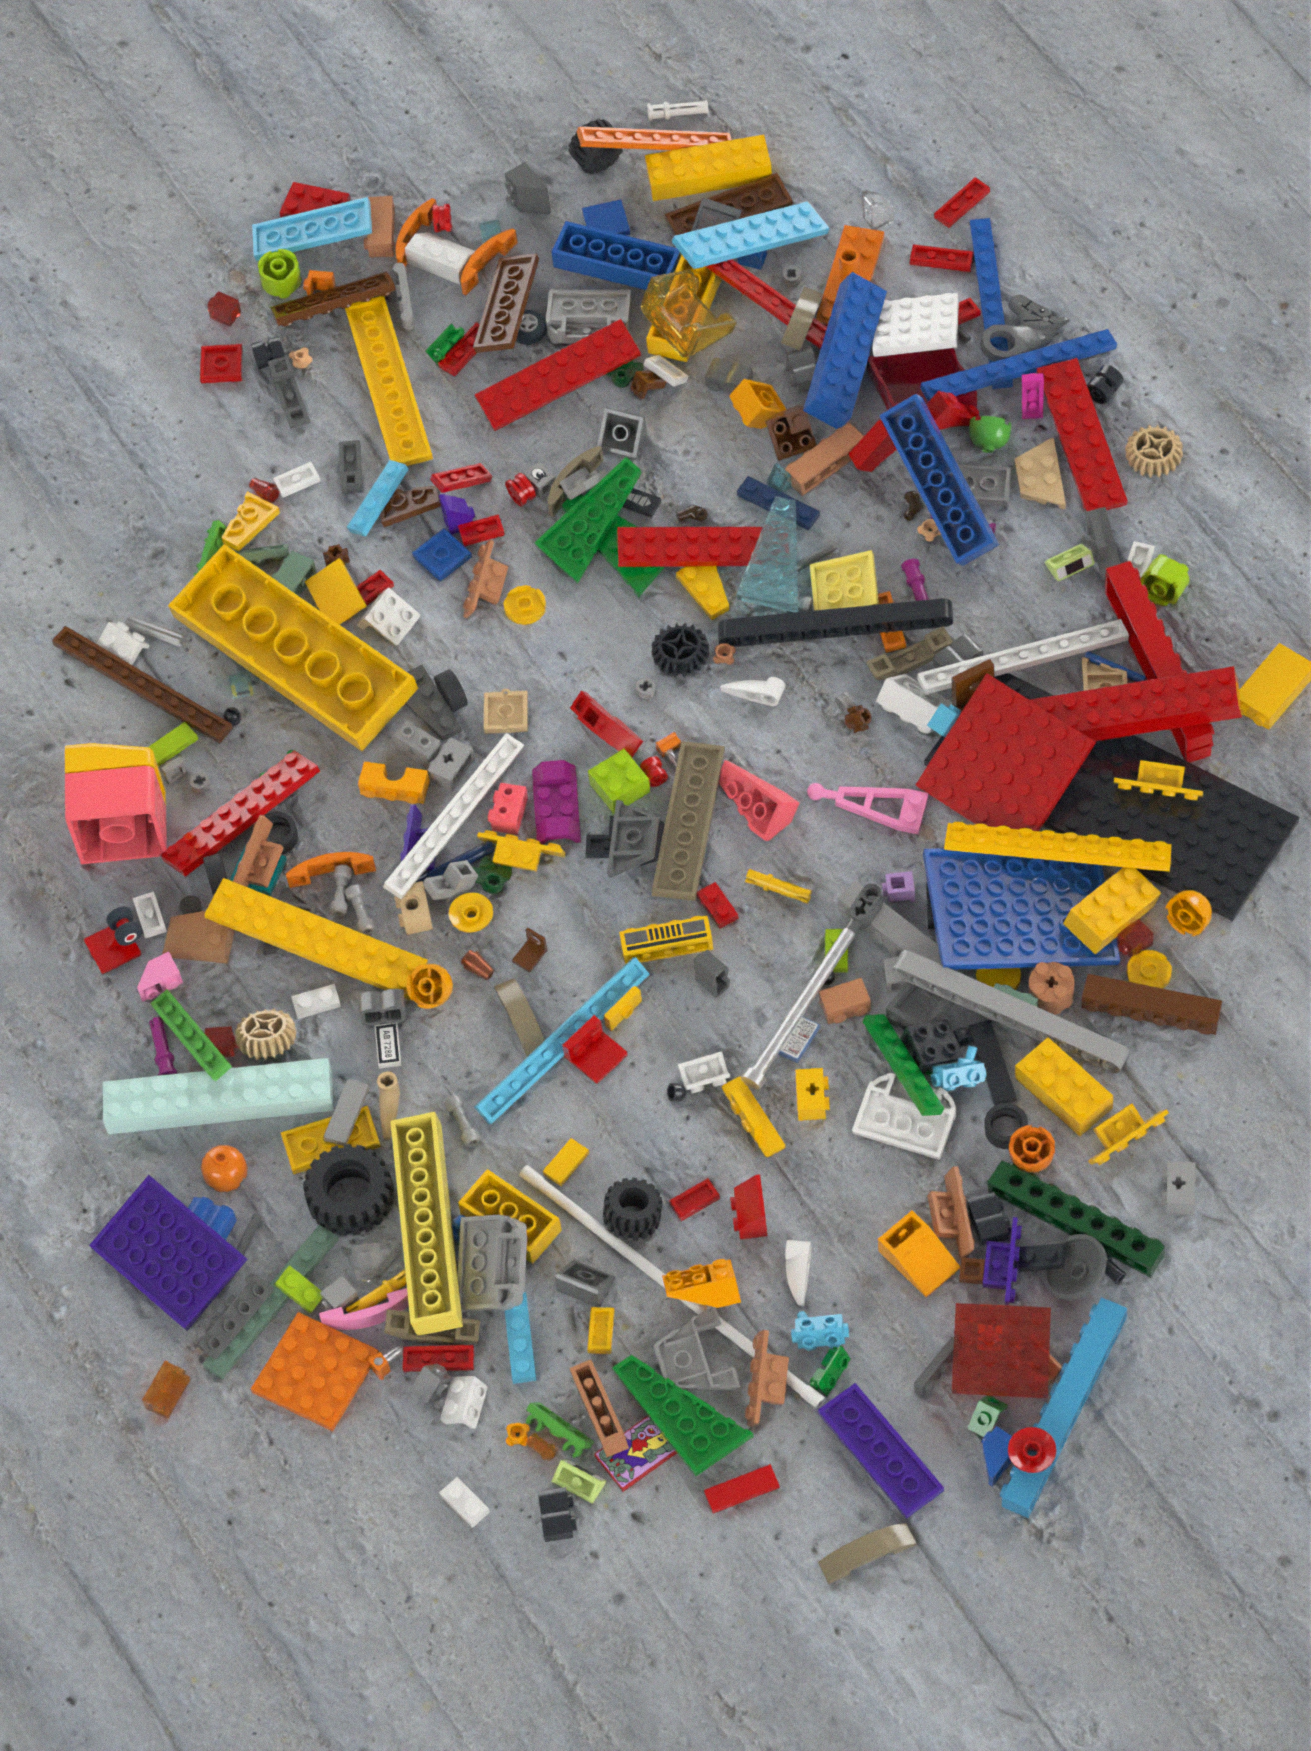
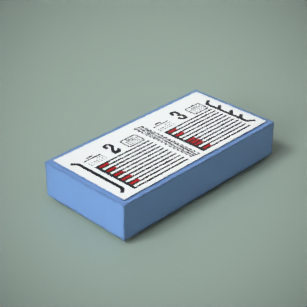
M802 1016L778 1054L798 1063L819 1031L820 1024Z

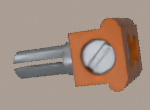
M673 732L657 741L655 748L662 758L667 756L676 768L678 758L674 751L681 747V741L676 733Z
M400 1346L384 1356L379 1352L374 1357H369L371 1369L379 1380H384V1376L391 1372L389 1363L403 1353Z

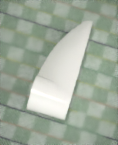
M769 677L767 681L743 680L721 685L720 689L722 692L769 706H776L786 685L779 678Z
M787 1240L785 1259L788 1284L797 1304L804 1306L812 1244L810 1241Z

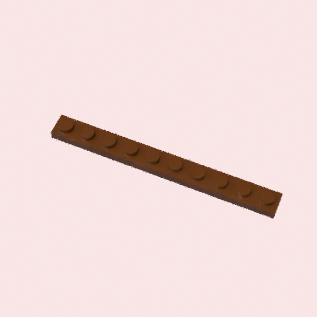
M64 626L52 640L53 645L178 720L186 722L190 727L219 744L233 729L232 724L67 626Z

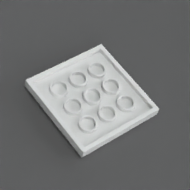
M945 293L936 296L926 295L919 298H903L893 301L884 300L873 339L874 357L956 348L959 310L958 293Z

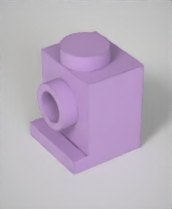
M912 871L885 874L886 883H882L883 897H888V902L906 900L915 902Z

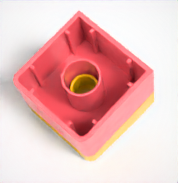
M100 743L65 745V820L81 864L161 857L160 854L166 852V791L154 752L149 747Z

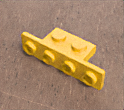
M1140 760L1137 781L1114 778V784H1118L1119 789L1131 790V787H1138L1140 792L1153 794L1154 790L1162 791V795L1175 797L1176 793L1184 794V798L1189 800H1197L1198 797H1203V791L1182 788L1185 767Z
M485 830L484 833L478 832L477 834L481 841L486 842L490 840L492 843L497 844L493 857V863L537 872L541 853L565 857L566 854L560 845L548 843V846L541 845L540 841L534 839L521 841L518 840L519 837L509 834L501 837L497 836L498 833L490 830Z
M741 1076L722 1085V1090L730 1101L732 1111L735 1115H739L743 1128L747 1133L750 1132L764 1156L768 1158L785 1149V1143L748 1086L741 1080Z
M1131 1103L1093 1128L1105 1149L1089 1159V1164L1098 1163V1165H1101L1108 1161L1110 1153L1115 1150L1117 1153L1129 1146L1127 1143L1132 1138L1138 1140L1147 1134L1145 1129L1151 1125L1155 1128L1165 1121L1164 1116L1169 1114L1168 1110L1159 1111L1144 1122Z

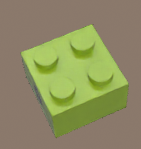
M625 749L588 770L590 786L613 814H615L616 800H621L625 805L629 806L650 793L649 778Z

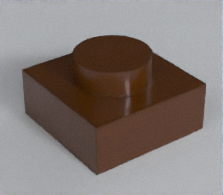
M961 1257L959 1283L983 1285L985 1259Z

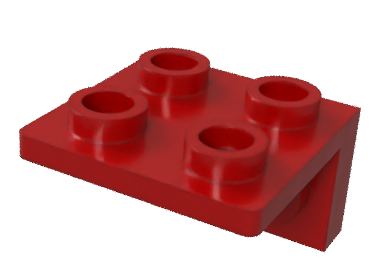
M595 1015L562 1045L564 1057L596 1084L628 1056L624 1048L602 1031L601 1020Z

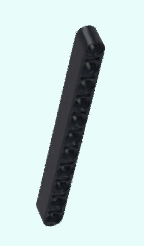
M941 598L724 619L718 623L719 645L729 644L730 646L741 647L948 627L953 624V606L951 600Z

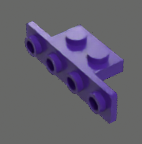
M415 804L410 805V810L406 817L407 829L403 835L404 848L400 854L401 862L429 829H420L422 813ZM436 857L425 871L434 869Z
M1013 1217L1011 1243L987 1241L983 1288L1006 1290L1004 1311H1009V1303L1014 1304L1015 1289H1011V1283L1017 1280L1018 1268H1013V1263L1019 1260L1020 1247H1016L1015 1243L1016 1239L1021 1240L1022 1226L1017 1225L1018 1217Z

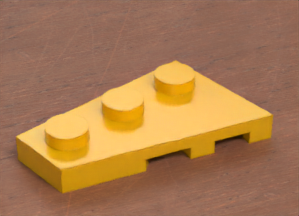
M248 491L244 496L243 504H240L237 509L236 517L230 521L222 536L223 544L238 552L280 514L279 507Z
M688 566L676 572V578L711 620L730 610L716 566Z

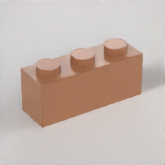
M393 196L368 197L371 205L372 233L364 237V249L368 250L370 258L393 257L395 227Z

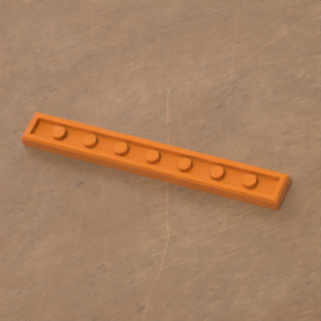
M578 127L577 129L581 147L676 150L732 140L730 133L601 127Z

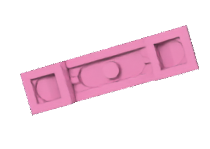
M407 1288L388 1293L389 1302L349 1314L344 1315L342 1307L319 1313L321 1322L336 1330H356L380 1324L386 1321L387 1309L403 1311L409 1306Z

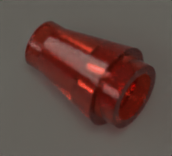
M256 477L249 483V488L263 500L273 503L278 499L280 491L276 484L260 480Z

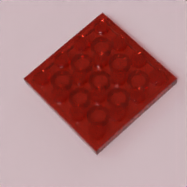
M956 1303L952 1394L1048 1398L1051 1307Z

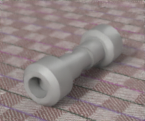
M338 865L334 870L337 889L334 900L330 903L329 912L335 917H343L347 914L348 904L345 902V889L347 888V882L352 876V869L348 865Z
M351 885L345 890L347 901L352 903L356 911L358 920L356 923L357 931L370 935L375 930L373 920L368 918L367 912L364 910L362 887Z
M452 1095L448 1097L444 1105L447 1111L452 1113L455 1120L459 1123V1128L462 1132L460 1138L464 1146L473 1147L477 1145L481 1137L478 1131L473 1129L470 1122L466 1119V1114L463 1110L464 1102L461 1096Z

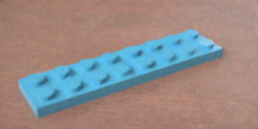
M807 201L676 235L673 237L672 243L692 268L697 269L828 234L829 227Z

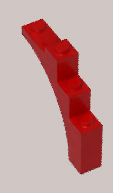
M938 391L926 404L939 430L950 427L969 426L971 418L976 417L975 421L981 420L979 410L973 405L957 402L956 396L952 393ZM879 419L848 455L858 470L872 472L897 449L882 420Z

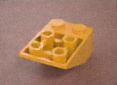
M913 1210L878 1238V1251L926 1298L960 1270L959 1264L931 1228Z
M718 1259L712 1264L704 1266L701 1264L694 1265L683 1271L672 1270L667 1275L662 1276L667 1297L716 1308L741 1303L730 1259Z

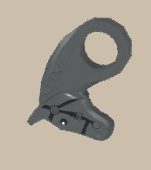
M1015 295L1009 301L1008 307L1019 317L1020 325L1008 326L1001 324L990 326L985 330L981 339V350L989 360L995 362L1046 347L1055 336L1057 329L1066 325L1070 320L1068 317H1054L1046 307L1031 301L1024 295ZM994 337L1006 338L1011 342L1013 348L1009 351L997 350L990 343V339Z

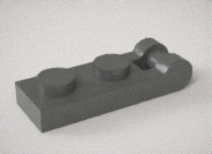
M360 440L339 442L341 493L348 494L349 491L361 493L363 492ZM355 479V483H348L347 481Z
M954 1336L950 1338L914 1382L916 1394L923 1397L927 1391L930 1393L935 1388L941 1374L945 1375L949 1371L952 1360L962 1357L963 1341L960 1337Z

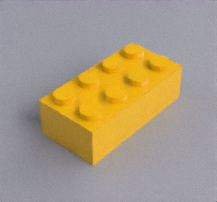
M1123 867L1074 906L1063 924L1094 954H1097L1151 910L1159 899L1161 892L1136 868Z
M1049 1037L1015 1065V1079L1080 1137L1113 1109V1095Z
M488 1169L458 1202L461 1215L466 1217L504 1215L525 1223L527 1227L526 1260L531 1264H534L562 1231L560 1219Z

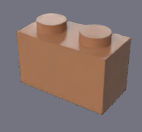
M862 978L819 991V1003L828 1025L841 1023L850 1017L863 1016L871 1011V1000Z

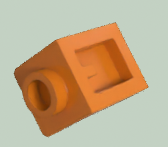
M309 270L308 277L303 282V289L307 292V295L313 294L314 290L324 291L336 286L333 272Z

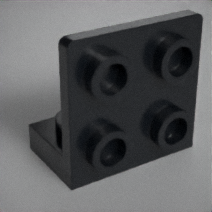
M947 1019L907 1026L900 1037L923 1075L926 1074L932 1065L958 1061V1058H963L962 1051Z

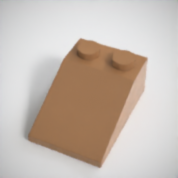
M206 911L173 916L170 918L162 954L169 952L174 959L228 964L235 930L206 919Z

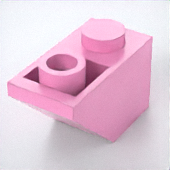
M169 952L148 961L137 987L142 1002L154 999L166 989L173 990L183 983L180 972Z

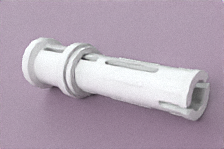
M707 100L678 104L664 102L657 105L647 103L648 121L659 118L669 120L671 116L707 114L708 102Z

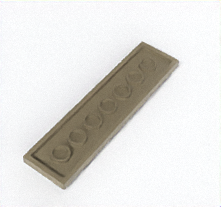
M681 742L651 891L652 896L696 901L720 780V770L725 755V746Z

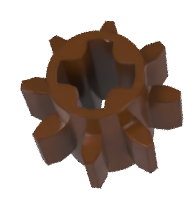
M340 544L328 546V551L323 553L326 567L339 558L343 561L344 565L350 563L348 549H342Z
M862 705L847 709L849 714L845 716V724L849 729L853 730L854 733L869 729L867 724L872 722V716L868 709L863 708Z

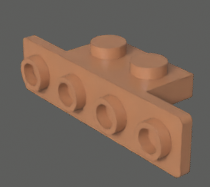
M489 540L485 545L482 544L478 550L477 556H479V560L472 571L475 575L469 583L467 589L469 596L463 604V609H465L463 617L468 618L475 611L478 598L494 605L499 602L508 566L490 558L494 544L493 540Z
M263 815L259 816L258 821L254 825L253 833L246 844L245 853L238 864L233 882L248 887L249 884L268 888L283 851V847L280 844L266 841L273 824Z
M953 1166L944 1176L947 1192L931 1191L927 1197L935 1235L943 1238H956L959 1257L966 1258L974 1250L975 1241L971 1234V1221L967 1213V1201L963 1193L962 1176L959 1173V1168Z
M769 1330L758 1332L753 1339L755 1355L750 1364V1372H752V1381L748 1385L750 1401L745 1411L747 1426L751 1427L759 1423L761 1402L783 1405L785 1399L789 1357L767 1353Z

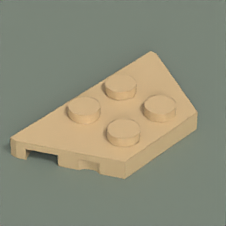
M1050 438L1015 458L1020 498L1035 500L1045 505L1049 502L1059 505L1060 509H1066L1054 438Z
M1082 658L1083 691L1127 684V671L1111 668L1103 663L1097 666L1089 663L1088 658Z

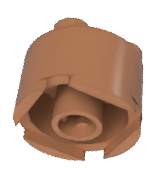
M1041 962L1036 965L1029 977V994L1038 999V1008L1057 1015L1072 1005L1074 1000V976L1068 966L1056 962Z

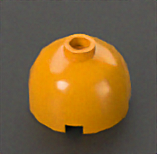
M1186 890L1176 894L1166 905V909L1168 908L1167 920L1180 934L1185 935V932L1192 934L1191 936H1197L1205 930L1211 921L1212 908L1209 901L1201 893L1194 890Z
M427 963L416 966L415 970L407 978L406 988L410 999L414 1000L418 1004L417 1006L425 1009L443 1005L452 993L453 982L450 974L445 968L436 964Z

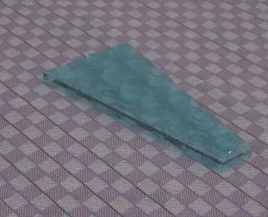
M775 496L737 591V600L790 612H798L795 500Z

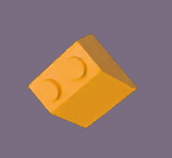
M743 379L729 395L733 402V407L742 417V422L750 428L763 429L767 427L765 422L767 419L780 411L786 410L775 389L769 384Z

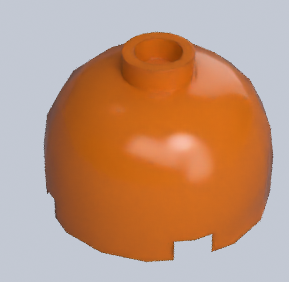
M1026 1125L1017 1129L1012 1134L1009 1143V1155L1013 1164L1020 1170L1034 1173L1046 1169L1051 1164L1055 1154V1141L1051 1133L1045 1128Z
M230 1145L213 1147L202 1159L201 1173L207 1185L214 1188L215 1191L229 1192L237 1189L240 1186L239 1183L247 1177L248 1167L245 1158L235 1147Z

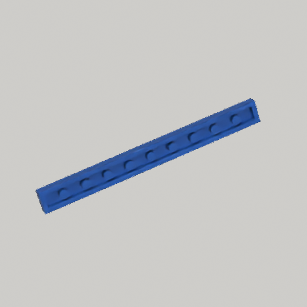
M990 218L970 220L984 332L992 325H1005ZM994 337L990 339V343L997 350L1009 351L1006 338ZM1013 379L992 385V389L1013 387Z
M1105 329L921 383L920 389L928 402L938 391L952 393L957 396L1019 378L1022 375L1036 373L1037 368L1075 358L1080 360L1115 350L1117 342L1109 329Z

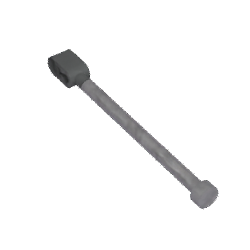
M871 883L863 887L850 907L851 919L753 1068L747 1067L742 1074L741 1080L750 1088L755 1090L761 1089L766 1081L764 1074L858 931L868 928L882 908V891L877 884ZM870 896H877L873 900L868 899Z

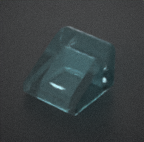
M499 220L481 222L479 224L483 244L501 233Z
M776 463L768 477L767 485L785 493L791 489V475Z
M250 672L229 676L230 688L234 699L254 695Z

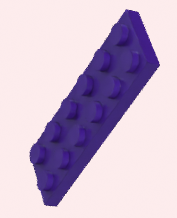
M856 1383L818 1409L819 1416L906 1519L944 1492L942 1484Z

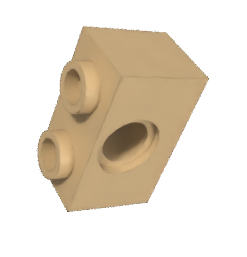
M423 881L414 883L402 899L394 896L396 908H401L402 914H398L400 927H405L407 935L433 930Z

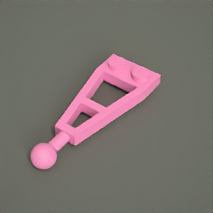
M812 783L807 789V795L812 800H820L821 798L835 800V806L895 830L918 835L929 795L926 792L903 788L839 786L837 792L824 789L819 783ZM844 797H866L864 806L845 800ZM873 799H904L899 820L871 810Z

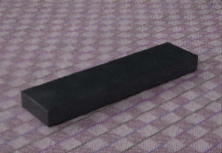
M991 1020L968 1025L969 1032L973 1037L974 1047L977 1048L976 1053L979 1062L984 1063L986 1069L985 1080L994 1106L1000 1103L1017 1101Z

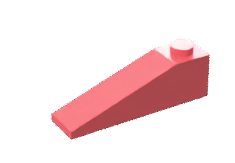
M728 760L724 761L720 770V786L729 799L734 800L740 815H744L749 822L748 827L751 831L765 841L771 840L792 822L799 802L784 791Z

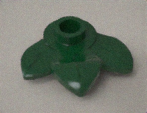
M632 360L606 375L611 377L612 382L617 387L624 388L630 384L636 371H643L644 364L640 362L634 363Z
M485 856L480 861L479 867H472L478 875L475 882L480 884L483 890L490 894L499 893L504 883L509 881L512 876V867L505 865L497 867L488 856Z

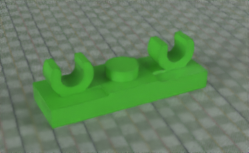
M219 520L213 521L211 528L207 530L209 535L208 538L204 539L206 543L201 562L196 565L198 568L197 573L224 545L222 536L227 527Z
M534 1402L528 1405L526 1410L532 1415L527 1417L526 1424H532L534 1419H537L538 1426L535 1429L536 1431H542L547 1426L550 1428L549 1432L552 1435L569 1440L564 1443L562 1449L568 1451L573 1445L575 1452L572 1457L577 1458L581 1456L583 1449H590L595 1441L542 1403Z

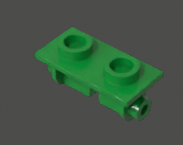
M451 323L425 352L438 366L439 361L444 359L453 346L464 337L465 330L462 327L455 328Z
M840 1345L839 1348L833 1347L829 1349L821 1362V1365L826 1367V1369L818 1367L810 1379V1386L815 1390L820 1388L826 1397L835 1387L839 1377L851 1360L843 1346Z

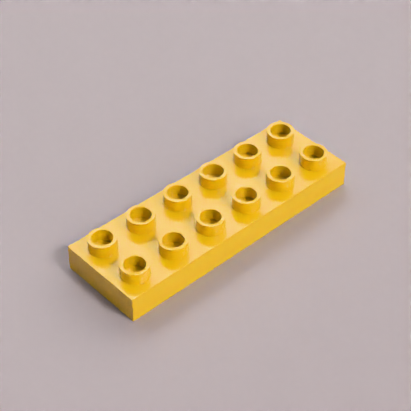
M225 544L168 605L175 619L360 751H363L418 690L412 675Z

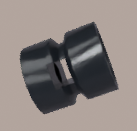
M279 336L268 339L267 343L260 341L251 344L258 370L269 367L268 361L285 356Z
M1107 364L1103 365L1095 374V377L1087 384L1091 399L1098 404H1106L1114 395V392L1123 384L1124 378L1115 367Z

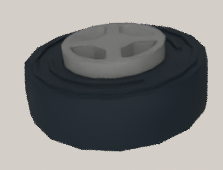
M534 310L524 311L516 339L518 343L530 345L542 340L546 334L547 327L545 318L541 313Z

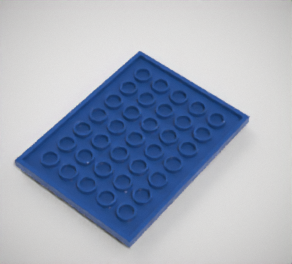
M944 848L924 849L923 859L940 961L943 968L948 967L952 970L1036 967L1041 962H1056L1064 966L1119 965L1120 956L1116 938L1097 954H1094L1063 924L1070 910L1105 882L1102 865L944 850Z

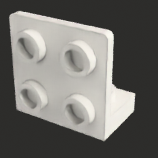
M388 587L376 598L356 625L362 630L368 626L373 627L391 644L397 646L419 619L420 614Z

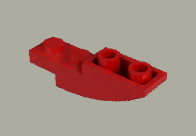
M581 690L570 706V709L578 716L577 719L616 750L621 751L625 749L631 758H633L643 743V740L618 717L612 716L587 692Z

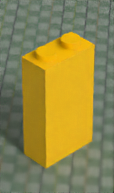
M1279 643L1239 689L1242 715L1252 719L1256 725L1263 726L1269 730L1311 681V661Z

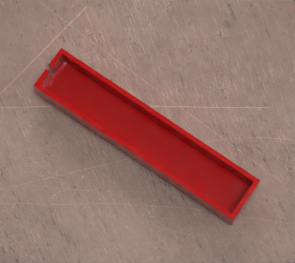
M1131 561L1106 568L1105 594L1117 619H1121L1129 634L1128 642L1144 676L1147 677L1146 680L1188 674L1180 666L1181 659L1179 654L1174 653L1172 649L1173 643L1170 636H1166L1164 632L1165 627L1162 619H1158L1156 616L1155 604L1148 599V590L1145 584L1142 585L1140 582L1138 569L1133 567ZM1212 723L1170 729L1185 761L1191 763L1211 756V747L1214 746L1212 735L1215 734Z
M1234 666L1030 699V701L1093 741L1242 718L1238 678Z

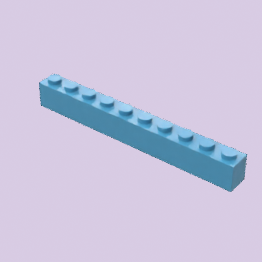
M1102 1297L1098 1305L1093 1304L1089 1313L1091 1319L1088 1324H1083L1079 1334L1081 1339L1078 1344H1073L1069 1354L1071 1357L1069 1363H1064L1060 1371L1061 1379L1059 1383H1054L1050 1391L1051 1399L1049 1403H1044L1041 1409L1040 1416L1042 1418L1039 1424L1034 1423L1033 1427L1045 1430L1054 1439L1056 1444L1055 1460L1050 1467L1038 1473H1027L1013 1465L1010 1472V1477L1012 1478L1009 1484L1005 1483L1001 1489L1002 1507L1026 1518H1029L1127 1319L1126 1307ZM1035 1451L1028 1452L1029 1456H1035L1037 1454Z

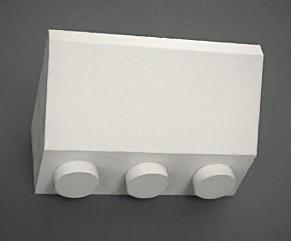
M428 232L415 234L405 247L407 263L409 265L459 285L461 284L464 267L475 252Z
M906 674L886 678L876 699V702L881 704L884 710L898 714L902 721L913 723L918 726L917 729L925 734L936 732L928 727L927 724L939 705L942 703L949 707L952 704L950 700L936 692L925 695L919 682Z

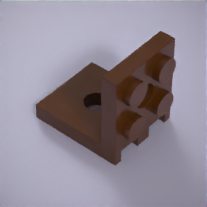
M991 659L951 677L952 705L963 711L986 673L994 678V664Z

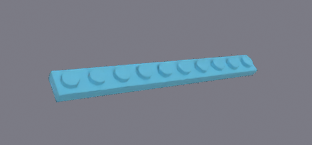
M636 957L632 958L474 1107L488 1124H492L564 1056L562 1045L592 1016L595 1015L602 1020L604 1014L632 987H637L650 975Z

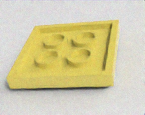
M872 550L810 564L814 611L879 604Z

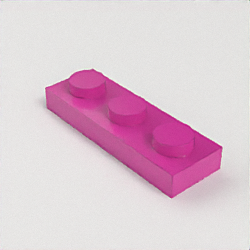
M1043 373L1022 375V419L1043 418Z

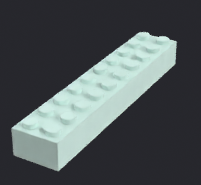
M328 1058L230 1068L216 1082L206 1071L102 1082L103 1122L108 1134L334 1111L332 1069Z

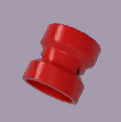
M656 756L649 757L640 764V769L649 778L650 787L660 786L668 779L665 769L661 768V760Z

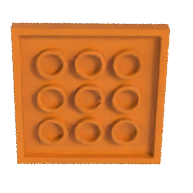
M298 1312L251 1387V1392L333 1431L371 1369L369 1357H374L379 1353V1350Z

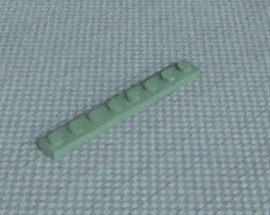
M318 1225L269 1285L274 1291L220 1356L215 1360L209 1356L203 1362L204 1368L220 1379H223L290 1299V1297L274 1285L285 1269L290 1265L307 1279L338 1242V1236L325 1227Z

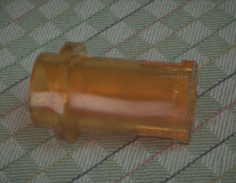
M533 1433L527 1439L526 1445L540 1454L542 1460L551 1461L557 1454L555 1445L553 1443L549 1444L536 1433Z

